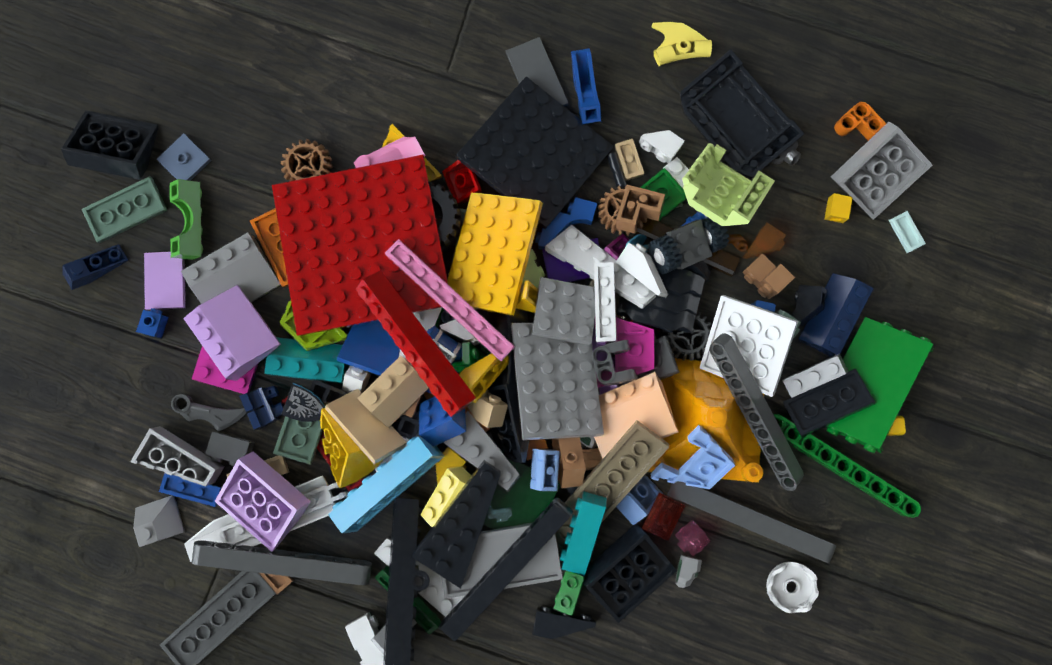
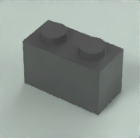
M212 432L205 455L211 456V460L222 462L223 460L230 461L229 465L235 466L239 458L252 452L255 442L220 432Z

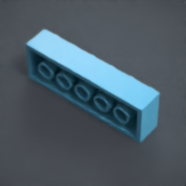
M415 436L407 442L408 446L403 450L396 451L392 455L393 459L388 463L381 464L377 468L378 472L373 476L366 477L362 481L363 484L358 489L354 488L351 490L344 501L336 503L328 515L341 533L357 532L445 457L437 446L433 447L422 437Z

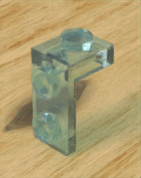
M490 504L487 512L488 519L496 518L497 522L508 521V517L512 516V507L492 509Z

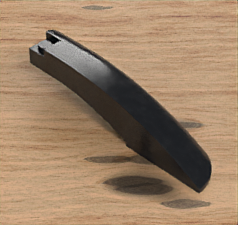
M516 308L514 315L484 310L485 319L512 344V323H529L528 314L525 310ZM512 350L508 354V365L488 388L489 393L500 397L501 401L508 404L502 427H492L490 430L497 447L507 454L506 457L517 463H524L527 458L529 440L522 439L514 350Z

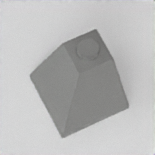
M171 495L135 508L133 529L139 547L185 532L175 496Z

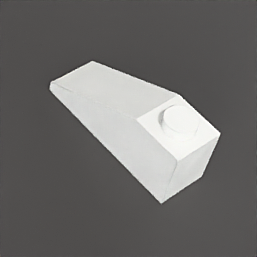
M628 243L616 263L655 294L666 298L668 296L667 290L651 256L646 253L647 249L639 243L636 245Z

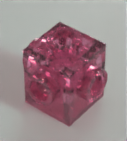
M693 520L675 534L679 540L677 545L684 553L688 551L692 556L701 552L711 542L705 532Z

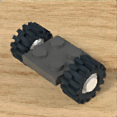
M709 217L695 220L666 232L667 236L665 235L651 241L648 244L647 252L650 253L649 255L659 273L666 274L675 269H684L711 257L713 252L726 247L729 242L727 239L729 234H726L728 229L712 221Z

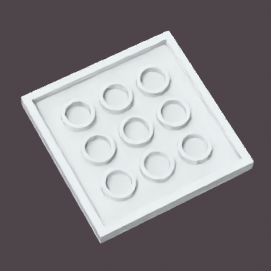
M722 295L700 369L723 378L710 354L709 347L720 334H729L734 339L761 392L773 397L798 321Z

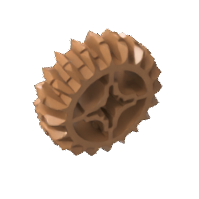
M309 139L306 140L305 144L302 140H299V145L292 143L294 148H286L288 154H282V157L286 160L281 161V165L284 166L281 171L286 173L284 178L289 180V182L305 179L301 177H305L307 174H313L311 177L330 174L331 172L328 169L333 168L332 164H330L332 158L328 156V150H324L325 147L322 144L318 146V142L315 140L312 144ZM309 152V153H308L307 155H305V156H302V155H301V154H303V153ZM320 156L321 165L319 170H317L315 168V165L318 162L317 159ZM297 160L298 166L296 167V171L294 173L293 164L294 161ZM301 161H303L304 163L310 164V166L312 167V169H311L309 166H308V167H307V166H304V164H303Z
M619 185L616 191L611 188L610 193L605 192V198L600 199L601 204L598 205V217L601 218V224H605L606 230L612 228L611 233L614 234L617 230L621 236L623 230L616 229V218L626 186L625 189H621ZM611 205L614 207L615 210L614 215L612 217L608 212V209ZM640 216L637 227L642 229L643 223L647 222V218Z

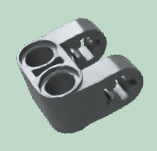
M628 340L599 346L593 351L597 378L603 385H617L637 380L635 369L615 372L612 355L630 351ZM600 352L607 353L608 357L605 361L597 360V355ZM605 371L612 373V377L608 381H604L601 378L602 373Z

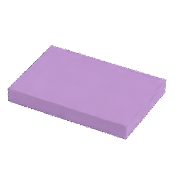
M171 252L144 253L146 310H151V308L157 310L185 308V278L181 273L185 269L184 259L171 258Z

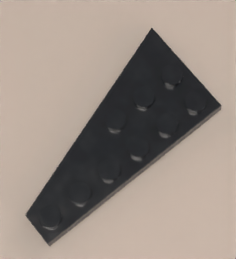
M485 460L412 553L414 559L460 589L501 475L500 470Z

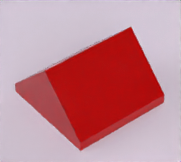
M459 160L442 171L449 191L454 199H456L458 205L468 202L471 192L482 193L476 174Z

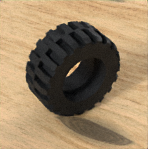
M429 181L433 205L440 209L443 217L442 223L438 228L441 249L445 253L448 251L447 247L453 246L456 243V237L460 236V227L462 226L461 211L456 199H454L449 190L446 191L442 185L438 184L435 186L433 182Z

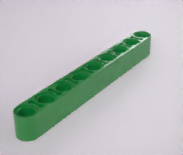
M774 414L789 445L898 514L915 518L920 514L921 506L916 500L815 436L808 434L801 438L794 423L779 414ZM789 429H793L795 432L793 439L788 437ZM807 439L811 442L810 449H806L804 446ZM823 450H826L828 453L826 460H823L821 457ZM841 460L844 462L843 470L838 468V463ZM857 471L861 473V479L859 481L855 479V473ZM874 482H876L878 485V488L875 492L872 490V484ZM890 493L894 494L893 502L889 500ZM908 503L911 505V511L909 513H907L906 511V505Z

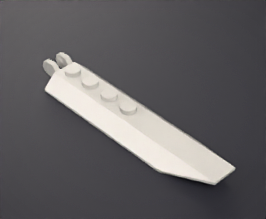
M323 476L296 486L295 488L311 502L302 517L290 531L329 516L328 514L333 510L332 507L335 505V501L347 497L348 492H342L333 497L331 490L339 488L337 482L329 485ZM229 514L213 520L184 543L190 562L192 561L194 542L198 540L246 546L261 544L258 539Z

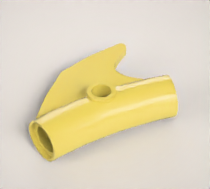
M658 22L652 24L653 29L662 32L665 36L663 43L654 50V58L658 66L683 59L711 56L712 41L706 39L684 23Z

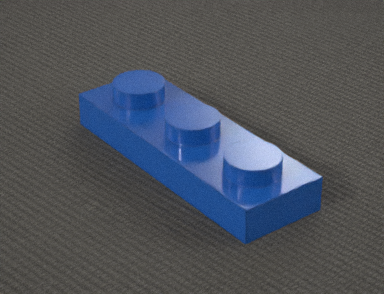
M164 473L159 492L217 507L218 504L215 500L222 487L212 484L203 486L184 480L181 477Z

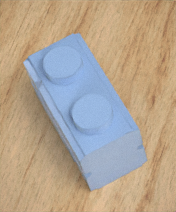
M533 448L531 489L557 491L560 451Z

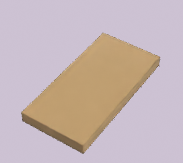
M359 389L326 404V411L373 464L380 462L406 446L407 442L392 425L388 428L357 399L362 394Z

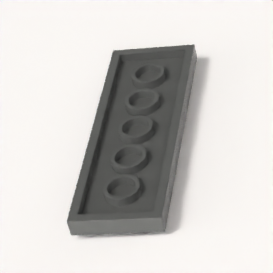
M241 571L160 644V647L175 665H198L276 593L259 573Z

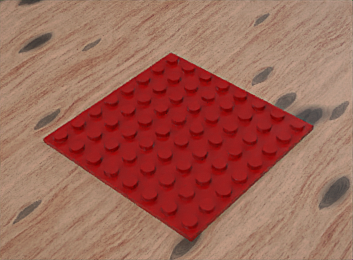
M424 155L272 185L297 336L378 320L366 302L359 296L356 288L363 278L380 270L412 313L441 307L385 255V252L399 239L448 284Z

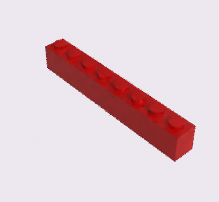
M380 270L363 278L356 288L359 296L378 318L382 327L392 337L396 346L401 349L407 361L412 364L419 377L424 380L431 393L441 403L443 409L452 417L468 407L476 397Z

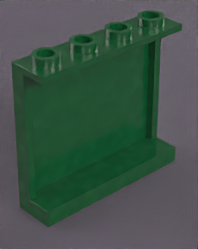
M507 458L520 474V478L509 492L497 484L483 525L491 529L532 523L553 501L557 491H538L530 488L532 464L526 466Z

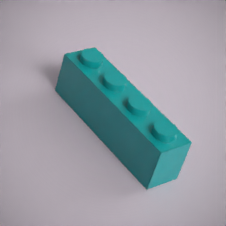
M583 492L582 498L577 499L575 510H578L577 515H572L570 522L572 531L571 533L567 532L564 543L567 544L566 550L562 549L559 559L563 561L562 570L585 576L605 513L606 497Z

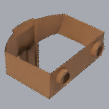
M580 437L552 439L553 450L560 451L558 480L561 488L582 485L585 471L594 470L602 460L599 448L582 450Z

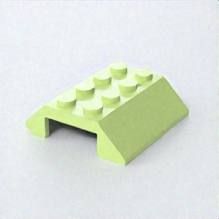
M709 143L682 178L687 201L695 210L706 215L721 226L748 224L775 180L760 171L757 172L752 181L720 161L726 152L724 148L718 144L714 147L712 143Z

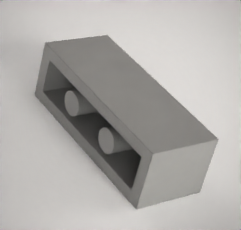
M839 353L792 374L782 381L792 398L847 374L848 369Z

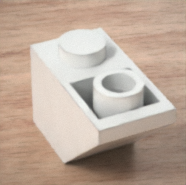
M670 130L643 134L639 141V144H641L645 151H651L663 163H670L684 143L683 139Z
M350 366L344 375L342 390L350 393L359 389L362 393L372 373Z

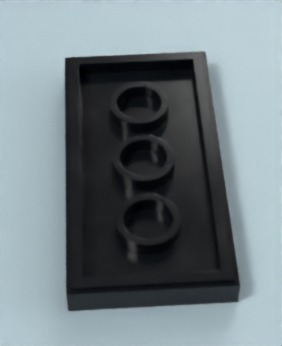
M855 368L843 376L784 401L783 404L802 438L874 405L875 401Z

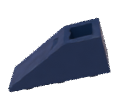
M118 244L64 264L63 276L71 290H74L102 277L127 262L128 259Z

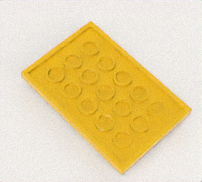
M471 192L447 281L448 285L474 309L514 315L543 205L540 200Z

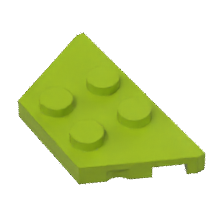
M291 300L288 302L286 312L280 320V325L306 351L344 341L348 336L341 328L297 336Z

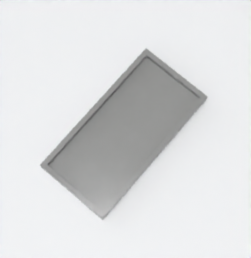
M532 523L481 531L461 589L441 576L445 599L465 596ZM555 534L504 589L563 579Z

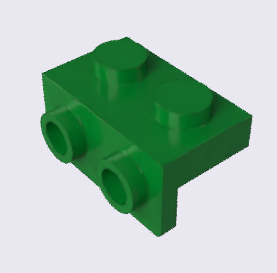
M470 342L462 343V362L452 363V366L461 373L465 368L486 357V355Z
M566 571L562 576L563 579H561L560 590L555 597L554 609L568 615H573L585 577Z

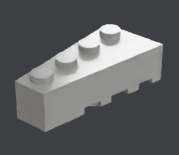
M467 411L465 414L466 432L444 443L476 468L485 460L500 470L501 475L498 485L509 492L520 478V474L469 411Z
M161 426L148 430L130 461L203 486L214 484L225 467L217 461L211 460L209 456Z

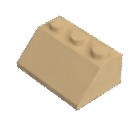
M400 356L357 399L389 428L429 387L419 377L415 368L403 356Z

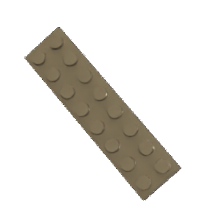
M636 420L587 476L583 484L567 499L565 504L573 510L572 515H577L578 510H575L577 499L582 498L583 492H588L607 498L603 522L669 448V443ZM572 515L555 533L559 551H562V549L566 550L567 544L564 543L567 532L571 533L572 527H570Z

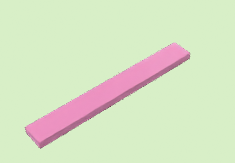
M399 239L385 252L388 258L498 360L502 361L514 349L515 346Z

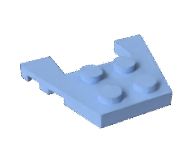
M698 425L688 435V441L700 447V449L678 470L661 462L651 472V479L658 481L659 478L667 479L669 483L679 481L685 482L687 486L711 489L735 466V463L701 425Z

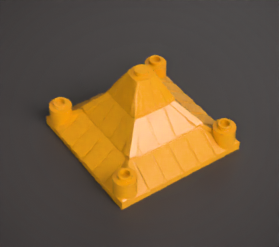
M675 358L680 373L661 381L678 433L663 438V440L669 443V448L648 472H652L661 462L677 470L681 468L700 449V447L688 441V435L698 425H701L734 460L735 466L721 479L759 483L763 476V469L760 466L761 447L724 378L700 369L701 361L699 360L690 361L686 359L682 361V359Z

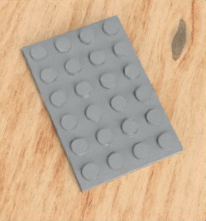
M512 323L511 331L513 345L515 346L513 350L522 439L538 440L603 436L604 431L592 343L585 345L532 335L533 323Z

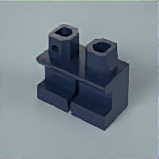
M276 386L260 387L253 392L239 396L245 411L250 412L247 415L254 430H260L280 420L279 417L282 416L284 404L280 402L273 405L271 400L280 396Z

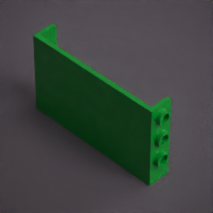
M865 317L843 361L848 372L856 368L875 404L826 426V431L835 436L840 434L845 437L846 441L856 445L858 442L864 445L863 448L869 452L875 453L877 451L882 453V445L929 353L934 351L932 341L925 337H915L905 329L897 330L887 322L879 323Z

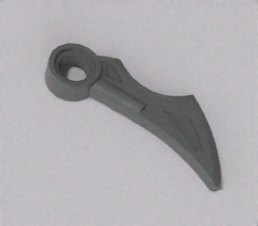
M186 394L176 395L171 401L172 409L180 413L187 421L196 419L206 420L215 427L217 432L230 427L247 413L245 408L222 409L194 403L192 398ZM181 398L187 401V406L184 409H180L177 405L178 400Z

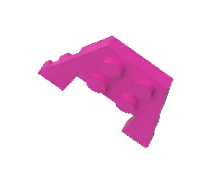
M616 317L617 341L628 340L630 351L615 355V372L635 369L636 375L654 370V329ZM605 371L601 375L604 381H608L612 377L610 371ZM597 378L598 388L605 386Z

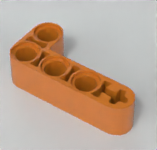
M859 102L836 122L834 128L836 133L841 136H846L857 128L869 141L886 125V122L869 104ZM856 110L860 111L862 116L858 115ZM843 122H846L849 128H846L843 125ZM869 124H872L875 130L871 129Z

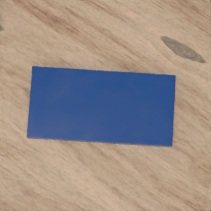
M379 320L352 325L337 356V361L380 376L399 358L400 348L396 346L394 340L382 327Z

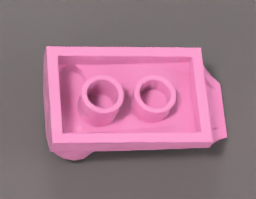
M415 136L402 137L368 155L359 156L353 163L356 168L419 155H424L425 157V154Z

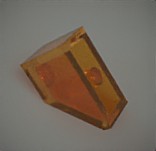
M766 223L758 232L743 258L750 259L759 257L762 253L770 255L776 250L780 251L785 244L783 239L786 234Z

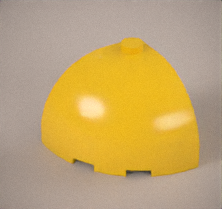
M321 409L320 426L321 429H324L325 438L322 441L325 454H330L332 464L330 469L339 488H342L368 475L383 460L373 464L326 409Z

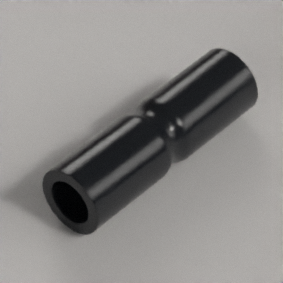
M617 152L607 155V159L613 172L616 187L620 185L621 189H625V186L628 184L622 171Z

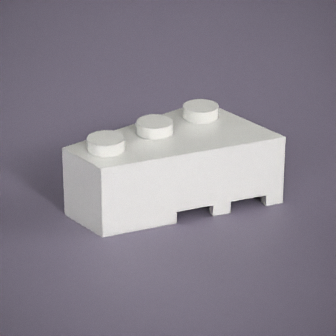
M370 612L348 623L345 629L354 650L358 651L362 659L361 665H383L384 654L371 641L379 632L377 628L379 624L374 615L371 616Z

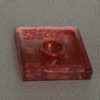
M659 492L642 529L668 541L685 505Z

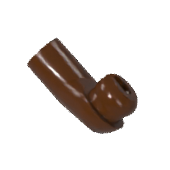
M729 234L727 238L729 242L727 244H733L741 252L748 250V242L740 234Z

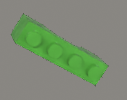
M177 179L170 183V202L181 210L185 220L184 229L181 234L170 239L171 258L193 260L201 257L203 252L201 244L203 228L201 226L202 208L200 207L202 190L200 189V182Z

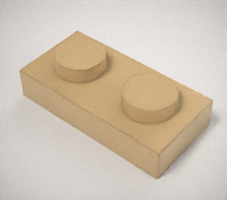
M633 139L616 143L614 147L626 181L643 176L644 170Z

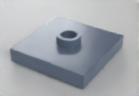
M184 133L157 158L176 179L189 181L211 162Z

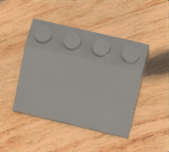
M888 122L842 165L831 178L874 220L933 165L899 127Z
M250 233L242 235L181 271L201 304L236 285L242 289L250 302L281 286L255 237Z

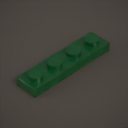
M388 565L375 577L387 591L389 579ZM417 596L413 601V606L417 608L415 621L430 635L439 627L442 621Z

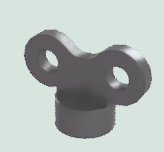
M796 141L793 146L786 149L779 155L780 158L774 159L772 163L781 164L785 161L791 166L795 165L801 157V153L796 150L798 142Z

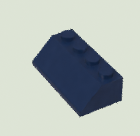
M834 273L824 288L827 290L824 310L806 323L798 338L799 341L829 357L841 353L873 290L872 287L857 279Z

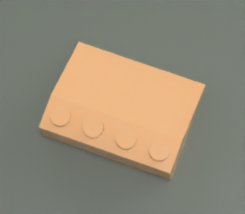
M655 372L599 395L604 435L594 438L602 459L636 420L662 439L678 433L663 383Z

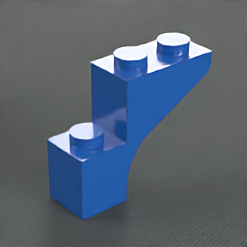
M590 48L571 51L573 81L578 96V108L582 123L587 124L601 121L600 103L596 91Z
M575 197L574 203L570 202L567 213L570 215L560 212L546 230L542 229V233L538 232L535 243H538V249H544L548 243L571 224L582 223L591 225L597 203Z

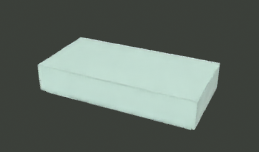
M908 211L889 220L906 253L926 244Z

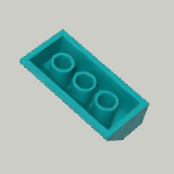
M276 337L281 345L267 355L264 374L343 384L348 365L337 361V356L343 345L330 344L306 351L295 339Z

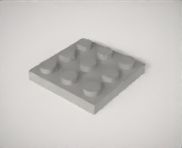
M541 277L539 280L532 335L590 345L592 343L595 319V287Z

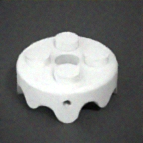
M783 562L770 572L766 585L767 594L775 606L787 613L807 612L812 608L813 602L819 595L816 583L817 576L802 564ZM794 581L796 589L793 592H788L787 584Z

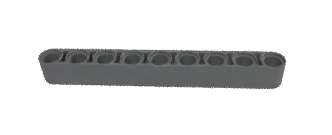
M722 333L710 345V354L780 485L785 490L794 491L804 477L803 470L734 339L729 334Z
M677 481L672 483L667 494L674 499L830 564L835 552L836 545L702 488L687 486L685 482Z
M206 540L194 542L191 561L192 564L199 566L355 585H368L372 569V563L366 560L278 549L271 552L268 548Z

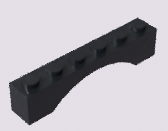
M315 379L309 389L324 405L349 393ZM402 414L392 424V427L405 438L420 437L419 420Z

